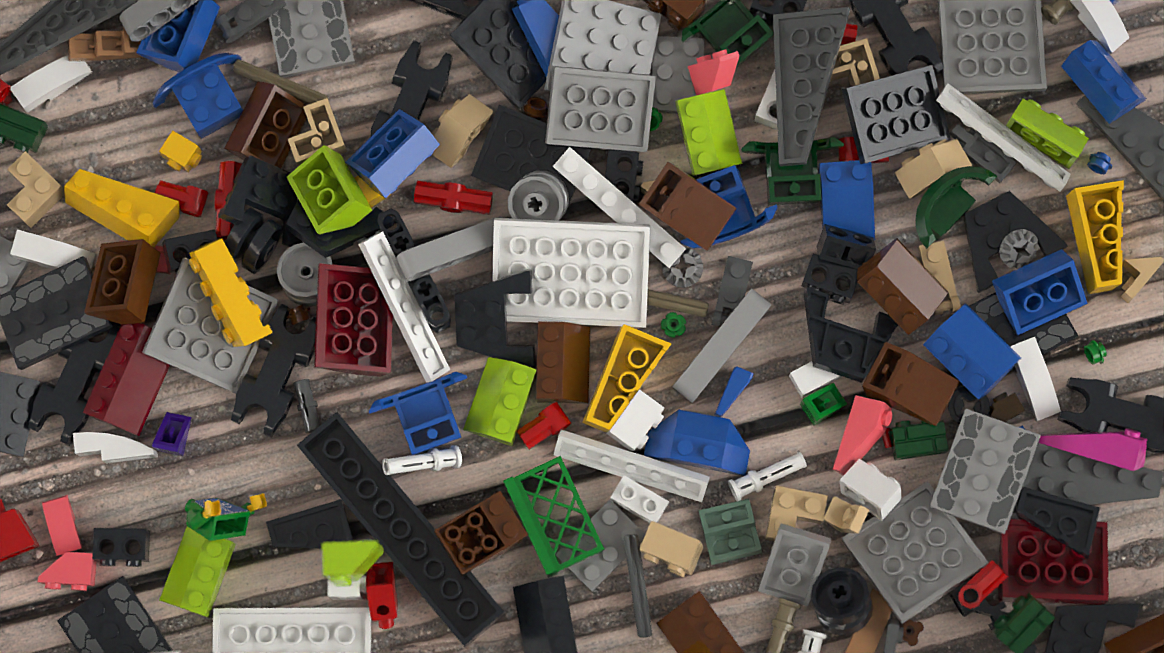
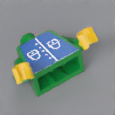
M265 493L250 496L251 504L246 503L241 507L219 498L190 499L185 505L187 527L209 541L245 536L249 516L254 514V510L267 507Z

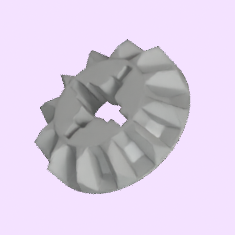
M1025 229L1009 233L1000 245L999 253L1001 260L1010 268L1015 267L1019 269L1021 266L1028 265L1033 258H1037L1036 252L1040 249L1038 238L1032 232ZM1013 247H1023L1026 252L1017 253Z
M686 248L670 268L664 263L662 264L663 275L670 284L676 287H690L701 278L703 262L700 255L692 248ZM681 257L685 260V264H690V268L686 269L685 277H683L680 269L672 268L679 265Z

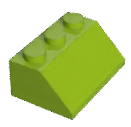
M725 89L675 101L692 176L742 164Z
M1024 98L1022 99L1006 127L1040 152L1068 169L1077 160L1089 139L1084 136L1085 133L1080 128L1066 125L1060 116L1054 113L1048 114L1041 109L1037 102L1030 99L1028 101Z
M323 145L287 176L289 183L318 234L352 227L372 211L342 155L326 145Z
M488 357L463 430L512 446L537 376V369L513 361Z
M186 527L159 601L209 618L236 544L227 539L209 541L189 527Z
M378 541L322 543L323 576L337 587L351 586V581H358L382 556L383 547Z

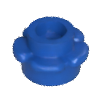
M1097 152V154L1093 153L1090 155V161L1087 165L1095 173L1105 175L1108 170L1112 169L1111 159L1107 154Z

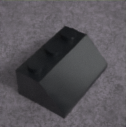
M564 576L538 580L513 587L524 653H578Z

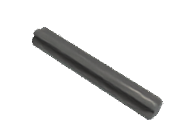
M630 534L624 536L637 635L640 638L652 636V627L642 557L639 550V536L637 534Z

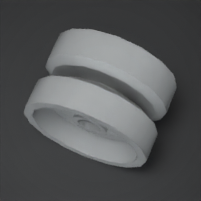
M534 171L526 174L512 187L508 196V210L512 219L559 221L569 205V192L565 183L557 175L548 171Z
M304 242L291 246L282 254L278 261L277 275L283 291L291 301L298 305L303 304V306L312 307L317 305L318 264H334L330 256L324 258Z

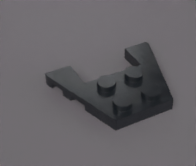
M248 156L244 159L234 180L235 184L232 191L228 193L225 199L226 203L224 208L220 210L218 218L239 225L244 220L246 204L284 221L283 245L291 247L303 243L286 230V223L298 201L297 195L287 179L290 172L254 156Z
M1011 191L963 215L978 293L994 286L992 280L997 279L998 276L988 258L999 253L1000 245L1009 233L1019 229L1029 230L1038 238V245L1045 257L1068 247L1053 230Z
M298 199L286 223V230L324 258H327L353 246L354 242L364 237L370 238L375 235L376 231L381 230L378 224V215L384 211L376 206L362 221L352 227L318 234ZM387 216L383 221V226L389 229L394 225V219L391 216Z
M526 269L517 274L509 275L454 295L456 344L458 347L492 358L513 361L535 369V345H508L506 294L532 293V269Z
M807 287L804 291V302L813 367L861 383L866 378L885 342L889 341L898 324L889 314L879 311L875 318L873 332L870 334L826 319L825 313L829 294Z
M1140 604L1057 606L1054 613L1055 619L1051 624L1044 653H1099L1107 621L1134 628Z

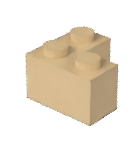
M867 38L840 46L830 82L848 77L850 86H855L880 79Z
M470 94L462 101L458 99L450 110L446 109L438 120L441 123L439 128L437 127L431 133L440 144L432 155L452 168L464 157L472 140L485 129L494 111Z
M328 98L304 106L303 108L312 130L288 139L298 167L323 145L339 154L346 153L347 150Z
M944 139L935 145L931 143L921 148L919 156L916 158L912 156L901 163L902 168L894 173L908 198L911 199L926 193L929 187L944 174L956 168L972 166L958 139L949 142Z
M25 151L7 169L24 186L7 206L32 228L65 195L64 188Z
M776 485L765 540L775 541L780 523L792 527L796 526L797 520L821 524L824 520L828 495Z
M651 520L639 550L644 554L643 559L654 564L662 561L668 566L669 572L684 578L685 574L692 576L704 547L700 540Z

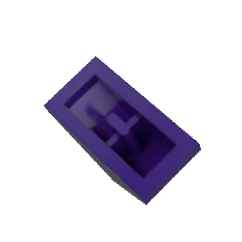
M166 412L152 447L158 452L183 456L192 417Z

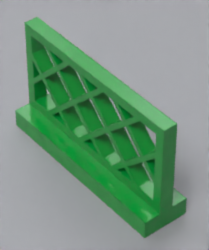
M561 456L514 478L512 476L503 480L548 578L605 550ZM559 464L563 472L560 481L556 482L545 478L548 468ZM543 471L542 476L536 475ZM529 477L539 479L540 482L536 493L526 491L521 481ZM564 478L566 479L569 486L562 484ZM543 482L557 486L553 500L539 495ZM561 488L572 491L573 498L570 506L556 501ZM527 495L534 497L532 504ZM537 498L551 503L546 517L536 514L534 511ZM575 501L577 502L580 509L573 507ZM554 505L568 509L564 523L550 519ZM572 511L583 515L584 522L581 529L567 525ZM539 519L545 520L543 527L541 526ZM548 522L562 526L557 540L546 537L545 529ZM586 524L588 525L590 532L584 531ZM565 528L579 532L575 546L561 542ZM582 535L593 537L597 547L589 551L579 549L578 546ZM549 542L556 544L554 550L552 549ZM559 545L573 550L570 560L559 564L555 556ZM576 551H577V552H580V553H583V554H581V555L575 557Z

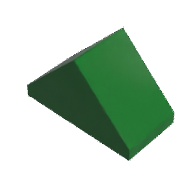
M834 383L808 395L800 403L813 426L847 405V402Z

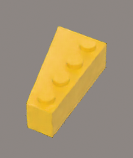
M79 169L64 186L66 204L128 241L144 239L152 247H155L179 219V201Z
M1124 180L1074 188L1066 195L1088 294L1111 291L1122 284L1123 251L1121 250V238L1123 237V227H1121Z
M217 239L189 253L191 257L189 264L195 274L199 273L202 280L200 287L206 297L209 296L214 305L211 306V310L215 318L221 320L225 328L222 330V333L228 344L232 343L233 347L247 346L273 333L269 325L263 327L260 321L262 312L259 306L252 300L249 301L247 297L249 296V288L242 277L237 278L235 273L238 272V267L223 239Z
M623 324L619 328L582 423L603 432H608L668 350L671 343Z

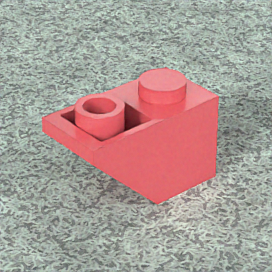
M727 50L712 53V57L709 54L696 58L697 64L688 66L696 96L731 85L739 59L738 51L728 54Z
M66 552L38 576V582L45 584V589L60 590L61 585H71V590L87 591V586L95 587L97 561L92 559L93 553Z

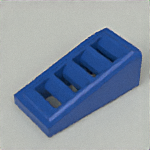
M737 366L734 367L714 414L716 417H722L750 383L754 376L753 373Z

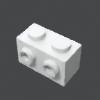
M639 389L606 434L630 451L635 450L636 447L641 449L649 439L646 433L651 426L656 428L664 418L661 414L664 407Z
M860 458L840 479L841 493L856 504L869 509V512L881 521L901 500V486L898 481L893 477H886L879 472L875 465L865 463Z

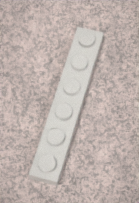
M947 83L936 100L944 110L954 113L966 126L973 127L981 133L986 141L993 142L1002 149L1005 155L1015 158L1027 171L1035 173L1042 178L1047 186L1055 188L1059 192L1064 188L1071 175L1069 172Z
M569 147L553 165L557 171L617 223L650 225L649 251L668 268L686 250L684 246L572 148Z
M376 233L358 245L426 383L432 382L448 372L450 368L384 233Z
M561 430L553 454L554 456H561V458L620 477L625 475L633 481L699 502L703 500L710 478L694 471Z

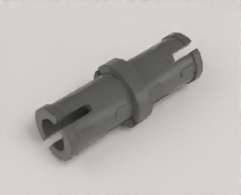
M302 379L293 383L299 402L297 409L301 411L305 433H312L320 426L316 410L318 404L317 401H314L310 380Z

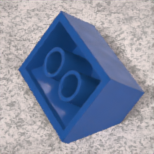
M198 0L158 30L141 40L136 53L170 70L181 72L198 62L220 6L213 0Z
M1087 41L1073 50L1061 65L1109 124L1147 99L1099 41Z
M399 109L345 163L375 192L387 198L397 190L398 186L408 176L415 172L416 168L425 159L434 153V150L440 144L423 123Z
M1062 249L992 280L999 303L1017 335L1088 304L1074 260Z
M964 304L939 326L923 344L977 399L989 394L1021 359L967 304Z

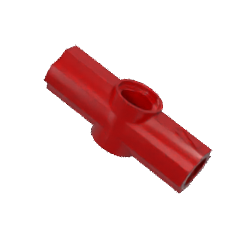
M220 162L219 187L215 192V211L217 212L215 232L217 239L226 240L235 225L218 218V214L224 208L225 199L235 184L234 180L242 165L239 162Z
M417 181L415 186V204L440 207L441 210L452 213L467 211L490 215L492 208L493 192L469 189L462 184L451 182L444 183L443 185Z

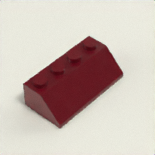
M141 323L121 325L84 408V414L134 435H140L170 365L142 353L153 328Z

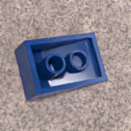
M859 160L819 163L822 229L824 224L873 237L875 241L871 162L860 164Z

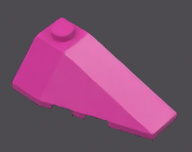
M1125 429V432L1039 434L1041 437L1038 443L1131 471L1140 469L1145 464L1147 439L1140 437L1141 433L1135 430Z

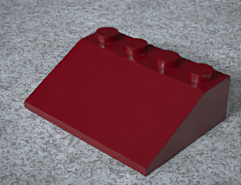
M318 264L314 367L354 375L377 377L391 373L393 314L371 269Z
M1010 519L1006 533H1001L999 566L1008 577L998 586V602H1014L1020 595L1026 596L1029 592L1040 603L1104 605L1109 601L1108 522H1097L1090 555L1086 559L1026 520Z

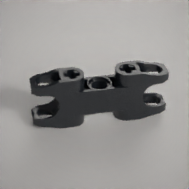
M849 0L851 10L860 25L864 28L874 23L887 46L879 50V56L891 76L907 72L908 65L914 61H922L927 66L933 65L935 75L943 71V64L936 44L927 29L921 27L913 31L900 9L908 4V0Z
M413 41L400 59L393 75L392 85L402 88L391 113L379 110L371 127L370 137L399 109L419 121L428 99L440 102L448 86L453 56L445 52L438 66L433 69H423L417 63L421 52V43Z
M390 208L378 215V224L381 232L384 233L395 257L404 252L401 251L400 247L404 246L406 250L416 247L406 225L396 210ZM387 216H392L394 219V223L397 224L395 229L388 230L383 226V221ZM430 274L407 281L430 329L438 334L450 328L451 318L449 310ZM427 291L430 295L425 297L422 293ZM436 312L444 314L440 320H433L431 317Z
M284 304L279 306L272 319L267 323L273 333L260 339L258 347L268 352L257 378L249 374L244 376L236 393L235 406L231 417L232 422L240 425L250 409L254 407L264 408L267 411L268 417L263 434L271 438L287 417L294 400L295 393L285 390V387L295 364L307 367L315 352L316 317L310 320L305 331L300 334H291L286 330V317L289 316L290 308Z
M114 325L109 330L105 339L100 342L94 343L87 339L58 353V356L67 359V362L56 385L45 382L41 386L34 401L28 428L39 432L47 418L52 415H61L65 426L60 442L69 446L74 441L73 433H79L89 418L88 415L83 413L88 399L84 398L95 373L101 372L118 334L119 327Z
M1074 377L1068 379L1066 387L1081 393L1085 397L1086 408L1081 413L1061 411L1057 420L1083 433L1107 432L1108 426L1123 431L1125 429L1135 430L1141 433L1140 437L1147 439V451L1164 453V398L1146 395L1144 405L1116 398L1118 386L1098 379Z

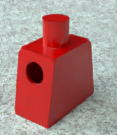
M0 499V562L40 547L20 511L15 508L6 511L3 501Z
M393 561L374 563L367 571L366 577L370 617L372 621H378L379 628L389 629L394 626V619L398 617Z

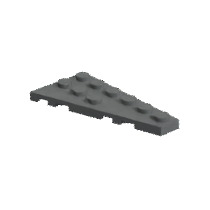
M138 0L49 1L0 43V75L124 11Z
M849 7L773 15L780 166L807 164L851 10Z
M1084 95L1077 101V106L1164 202V124L1136 108H1133L1109 124Z
M1038 443L1022 487L1089 505L1158 498L1163 472L1144 467L1131 471ZM1018 497V500H1017V503H1016V505H1015V508H1014L1013 513H1016V509H1017L1019 497Z

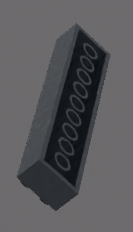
M338 412L297 444L298 448L373 538L379 542L387 555L465 648L505 615L502 608L471 571L461 575L435 534V528L390 475H385L380 462Z

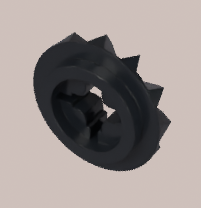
M965 386L955 390L948 403L951 418L959 425L964 412L960 413L965 406L963 399L968 403L975 400L978 401L973 407L974 412L988 416L990 410L987 395L977 399Z

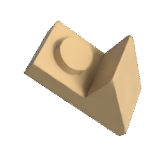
M1162 257L1124 260L1122 267L1136 278L1131 276L1121 288L1125 291L1120 297L1129 303L1162 265L1164 259Z
M833 497L825 513L824 521L842 533L859 534L869 509L861 505H851L838 497Z

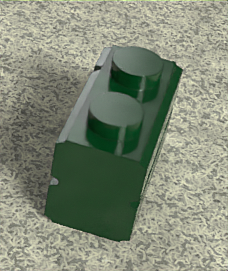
M0 104V144L4 145L5 142L14 144L13 148L21 153L25 151L27 153L28 151L36 153L48 129L46 122Z
M910 420L895 423L896 427L890 429L895 461L948 452L943 420H940L937 426L922 420L920 424L911 425Z
M1029 592L1026 596L1020 595L1013 602L1011 612L1007 616L1002 614L994 623L995 629L993 632L995 636L1014 653H1023L1055 619L1054 615Z

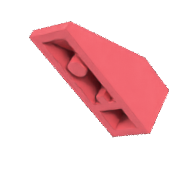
M855 395L833 470L844 476L859 458L862 459L882 437L886 427L892 421V408L883 401Z

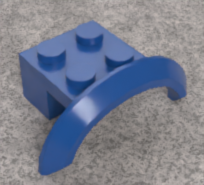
M220 53L187 67L167 80L158 89L153 100V107L155 108L163 104L166 97L173 91L201 139L240 118L243 109L218 65H232L238 59L241 60V56L232 53Z
M735 165L697 179V181L737 208L712 245L737 238L768 223L777 211V205H773L764 209L758 216H755L740 172ZM688 238L680 241L691 248H702Z
M453 372L432 382L376 400L369 409V413H375L395 406L412 455L460 439L462 437L444 388L467 379V375Z

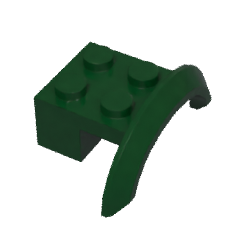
M720 0L699 19L682 30L681 41L685 43L700 32L716 52L727 50V53L730 54L738 51L737 68L773 37L774 32L759 15L754 17L740 0Z
M835 137L813 140L807 164L792 166L779 165L778 142L749 141L742 147L741 151L748 154H765L768 206L808 204L821 201L817 152L841 148L844 146V143Z
M966 166L956 168L936 180L923 195L916 211V232L924 247L927 249L935 240L939 241L974 205L976 200L961 187L964 180H979L989 186L998 176L990 170L981 167Z

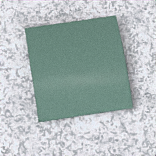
M749 499L698 510L711 565L762 553Z

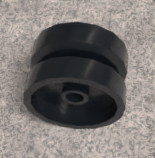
M250 207L244 212L243 222L233 226L225 241V245L234 262L242 259V267L256 274L266 264L281 238L283 226L271 219L264 222V214Z
M836 567L822 573L812 585V603L818 622L825 630L836 635H849L864 628L871 619L873 612L872 600L866 580L859 572L851 568Z

